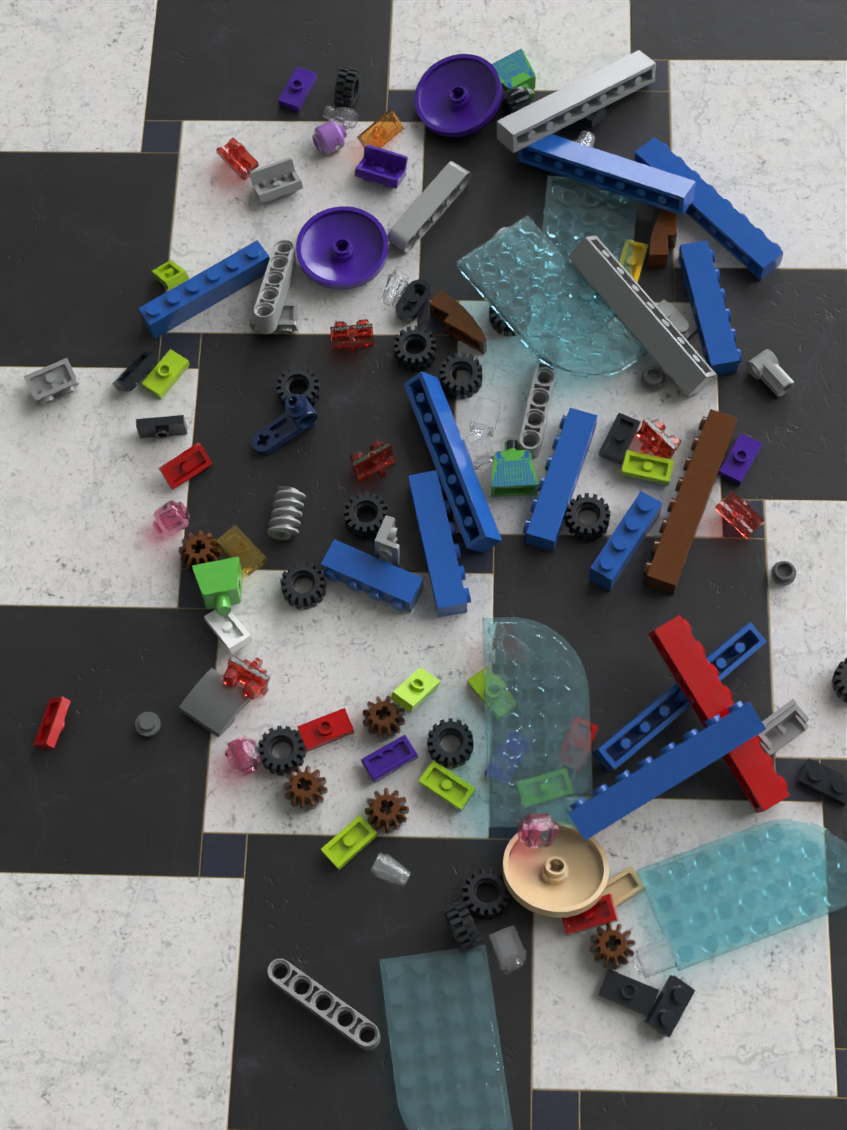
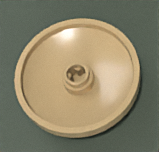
M544 821L523 828L510 840L504 852L502 873L510 894L522 906L543 916L561 918L583 913L600 900L608 882L609 863L603 847L593 836L584 841L575 825L561 821ZM547 826L549 838L546 844H549V847L546 845L544 848H537L538 845L545 843L540 840V835L546 831Z

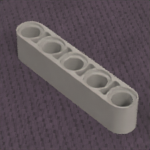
M453 161L449 162L393 225L387 235L388 242L403 252L408 253L465 189L471 179V172Z
M280 240L275 243L255 303L256 330L261 334L273 333L281 316L296 266L295 247L290 240Z
M545 347L538 354L519 437V450L530 451L532 460L537 458L541 451L559 371L560 354L553 347ZM550 360L553 363H545L544 361ZM540 381H547L549 383L542 384ZM541 401V402H543L544 404H542V405H537V404H535V402ZM537 422L539 425L533 426L530 423ZM533 443L535 446L527 447L525 444Z
M276 959L269 964L268 976L277 988L361 1049L371 1051L379 1045L381 1038L379 1030L366 1017L287 960ZM284 967L288 969L285 978L276 979L274 977V973L278 968ZM301 983L309 985V990L304 995H299L295 992L296 987ZM323 998L331 1001L330 1007L325 1011L317 1008L318 1002ZM344 1014H349L353 1017L352 1023L346 1027L339 1025L340 1017ZM365 1030H372L375 1033L374 1039L369 1043H365L360 1039L361 1034Z

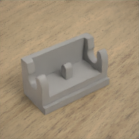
M794 699L762 721L766 730L757 736L760 739L759 745L761 749L769 756H772L809 727L806 723L809 721L807 715L796 704L797 702Z

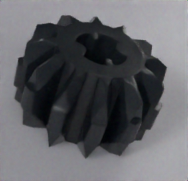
M519 86L502 93L501 103L505 113L504 116H508L532 104L531 96L528 95L526 89Z

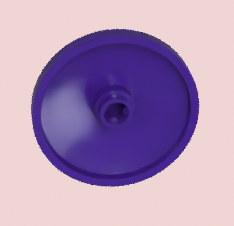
M456 54L439 60L423 74L415 91V108L422 123L432 132L445 137H462L480 130L494 118L502 102L503 87L496 69L490 62L472 54Z
M332 207L315 214L303 225L297 237L296 253L302 271L314 283L329 289L348 290L367 284L381 272L388 258V238L384 227L372 214L355 207Z

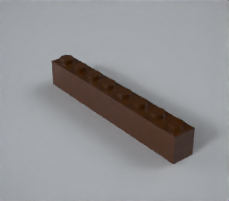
M710 409L707 417H702L698 430L702 431L700 437L695 436L691 446V450L694 451L692 458L687 457L683 467V471H686L685 477H679L675 491L678 492L677 498H671L667 509V512H670L669 519H663L659 530V533H662L661 540H655L651 554L654 555L653 561H647L643 575L647 576L646 586L672 595L674 594L733 437L738 420L737 417Z

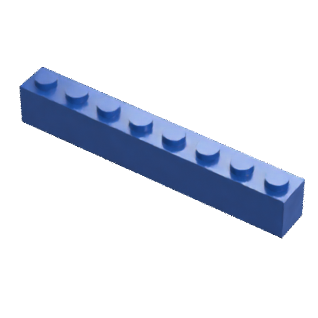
M552 134L518 151V161L682 216L694 200L696 185L694 180Z
M654 137L635 151V162L696 181L694 200L685 212L760 281L781 264L783 251L780 246L770 241L760 228H756L750 223L748 218L744 214L739 213L729 200L721 197L712 185H708L701 179L698 172L691 170L681 157L672 153L664 142H660Z
M421 371L405 382L404 387L467 549L484 553L502 541L439 379Z
M749 622L708 654L706 658L709 663H712L719 672L718 678L721 681L767 641L754 625ZM675 682L591 752L607 773L619 767L691 706L678 683Z
M741 700L727 708L730 713L721 718L718 714L705 722L707 727L699 732L696 728L692 729L682 736L684 741L675 746L671 742L661 748L660 752L662 754L655 759H652L651 756L637 763L639 767L632 773L626 770L615 777L616 783L609 787L603 784L592 791L593 797L586 801L582 797L570 804L569 806L572 810L567 813L584 841L765 731L766 727L751 703L746 702L743 704Z

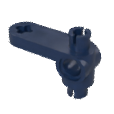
M290 394L291 397L285 399L286 412L253 435L252 446L259 454L268 455L304 430L311 429L312 425H316L318 415L305 396ZM263 438L267 440L268 444L266 446L262 445L261 440Z

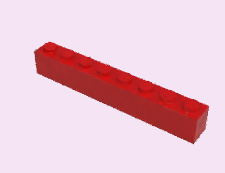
M679 615L648 635L705 728L707 727L705 722L718 714L721 718L730 713L727 708L734 704L732 701L733 695L729 688L725 685L723 686L719 680L717 668L708 662L703 645L694 639L691 634L692 628L688 621L682 619ZM758 736L753 737L722 756L756 813L764 812L790 796L787 791L788 785L780 775H777L773 768L774 762L767 753H764L759 745L760 739Z

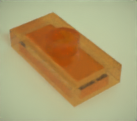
M388 110L358 135L357 138L363 148L366 145L382 148L400 133L404 127L394 111Z

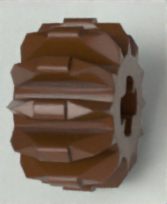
M199 530L197 536L190 532L189 540L182 539L183 546L179 547V554L182 555L180 560L182 564H187L186 566L190 571L193 569V565L218 561L217 557L221 556V550L218 548L219 542L217 539H213L210 532L205 536L201 530Z
M377 696L376 704L368 701L367 706L369 709L362 712L365 717L363 725L369 727L368 733L370 735L377 732L378 739L382 738L383 733H386L388 739H391V731L399 734L401 732L399 725H405V719L402 717L405 715L404 708H399L400 705L394 701L391 703L390 696H386L385 701H381L380 696ZM384 714L388 715V717H385L384 721L380 720V718H382Z
M308 765L305 768V772H301V769L297 767L295 769L297 775L289 773L287 777L290 782H286L283 785L284 789L287 790L284 794L285 798L292 799V807L300 804L301 810L304 811L307 804H310V807L315 809V801L323 803L324 798L321 794L328 792L327 787L323 786L327 782L326 778L320 777L321 773L318 769L311 773V768ZM307 785L310 790L305 792L302 786Z
M384 788V795H380L378 791H375L374 796L376 800L368 798L367 804L370 807L365 808V814L369 815L368 823H375L376 831L381 830L383 826L386 833H390V826L399 830L400 825L398 821L406 823L407 817L404 814L409 813V807L405 806L406 798H398L399 791L397 790L393 791L391 795H389L388 788ZM384 807H388L389 810L391 807V813L386 814V812L384 811L383 814L382 809Z
M611 923L606 924V931L598 927L596 932L599 936L592 935L590 941L595 945L590 946L589 950L592 953H597L594 961L599 962L603 958L602 967L605 969L608 967L609 962H612L614 970H617L619 967L618 960L626 966L629 962L627 957L634 956L635 952L630 947L635 946V940H626L631 932L626 930L624 933H621V924L617 925L616 930H612ZM609 941H614V945L618 944L616 951H610V947L606 948Z

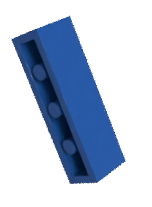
M640 491L590 567L589 580L608 591L612 590L660 516L662 502Z
M335 539L321 562L322 572L327 579L334 582L339 580L345 583L351 590L366 592L372 599L376 601L384 600L399 611L406 610L411 612L424 588L422 577Z

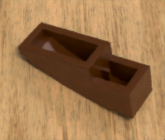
M662 209L658 215L650 240L648 267L667 266L668 248H675L676 213Z
M439 290L430 302V315L444 323L446 334L485 354L487 351L486 338L475 319L460 303Z

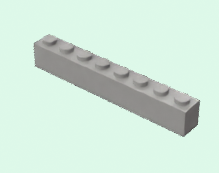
M638 50L498 120L497 139L515 153L654 82L656 63Z
M597 236L585 237L570 253L568 258L572 261L574 269L585 276L588 285L592 289L597 290L602 296V301L616 312L618 320L626 324L632 331V336L647 348L648 355L659 362L662 366V371L677 383V388L680 392L687 396L698 394L717 375Z

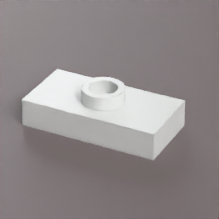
M215 609L204 616L206 623L231 654L252 642L251 635L232 612L221 616L216 613Z

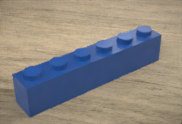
M258 240L138 308L143 324L154 339L158 338L263 277L269 263V255Z
M707 240L682 244L679 248L678 259L695 325L698 327L697 333L704 360L717 375L735 373L739 363L742 362V355L740 349H736L735 329L730 327L731 314L729 308H725L724 288L719 286L720 272L718 268L715 269L714 250L709 248Z
M569 408L567 416H562L559 429H562L560 436H555L552 446L555 452L553 457L548 456L545 470L548 472L545 478L541 477L537 490L540 491L538 499H533L530 512L533 513L531 520H526L523 528L527 544L554 551L566 517L568 504L570 505L597 426L598 415Z
M437 470L409 475V488L438 618L467 612V603H471L469 589L463 587L462 581L466 580L463 565H458L457 558H461L458 543H453L452 536H456L453 521H448L447 514H451L449 501L443 499L442 493H445L442 482L438 477Z

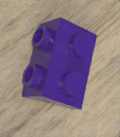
M366 145L363 159L355 168L354 176L365 181L383 184L388 188L397 189L406 176L408 157L375 146Z

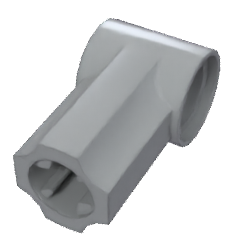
M765 349L746 363L750 374L757 380L762 379L777 397L787 393L794 384V381L779 366L775 354L769 349Z

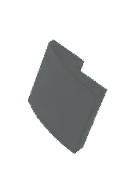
M211 668L179 706V711L217 737H220L234 723L235 716L251 701L252 694Z

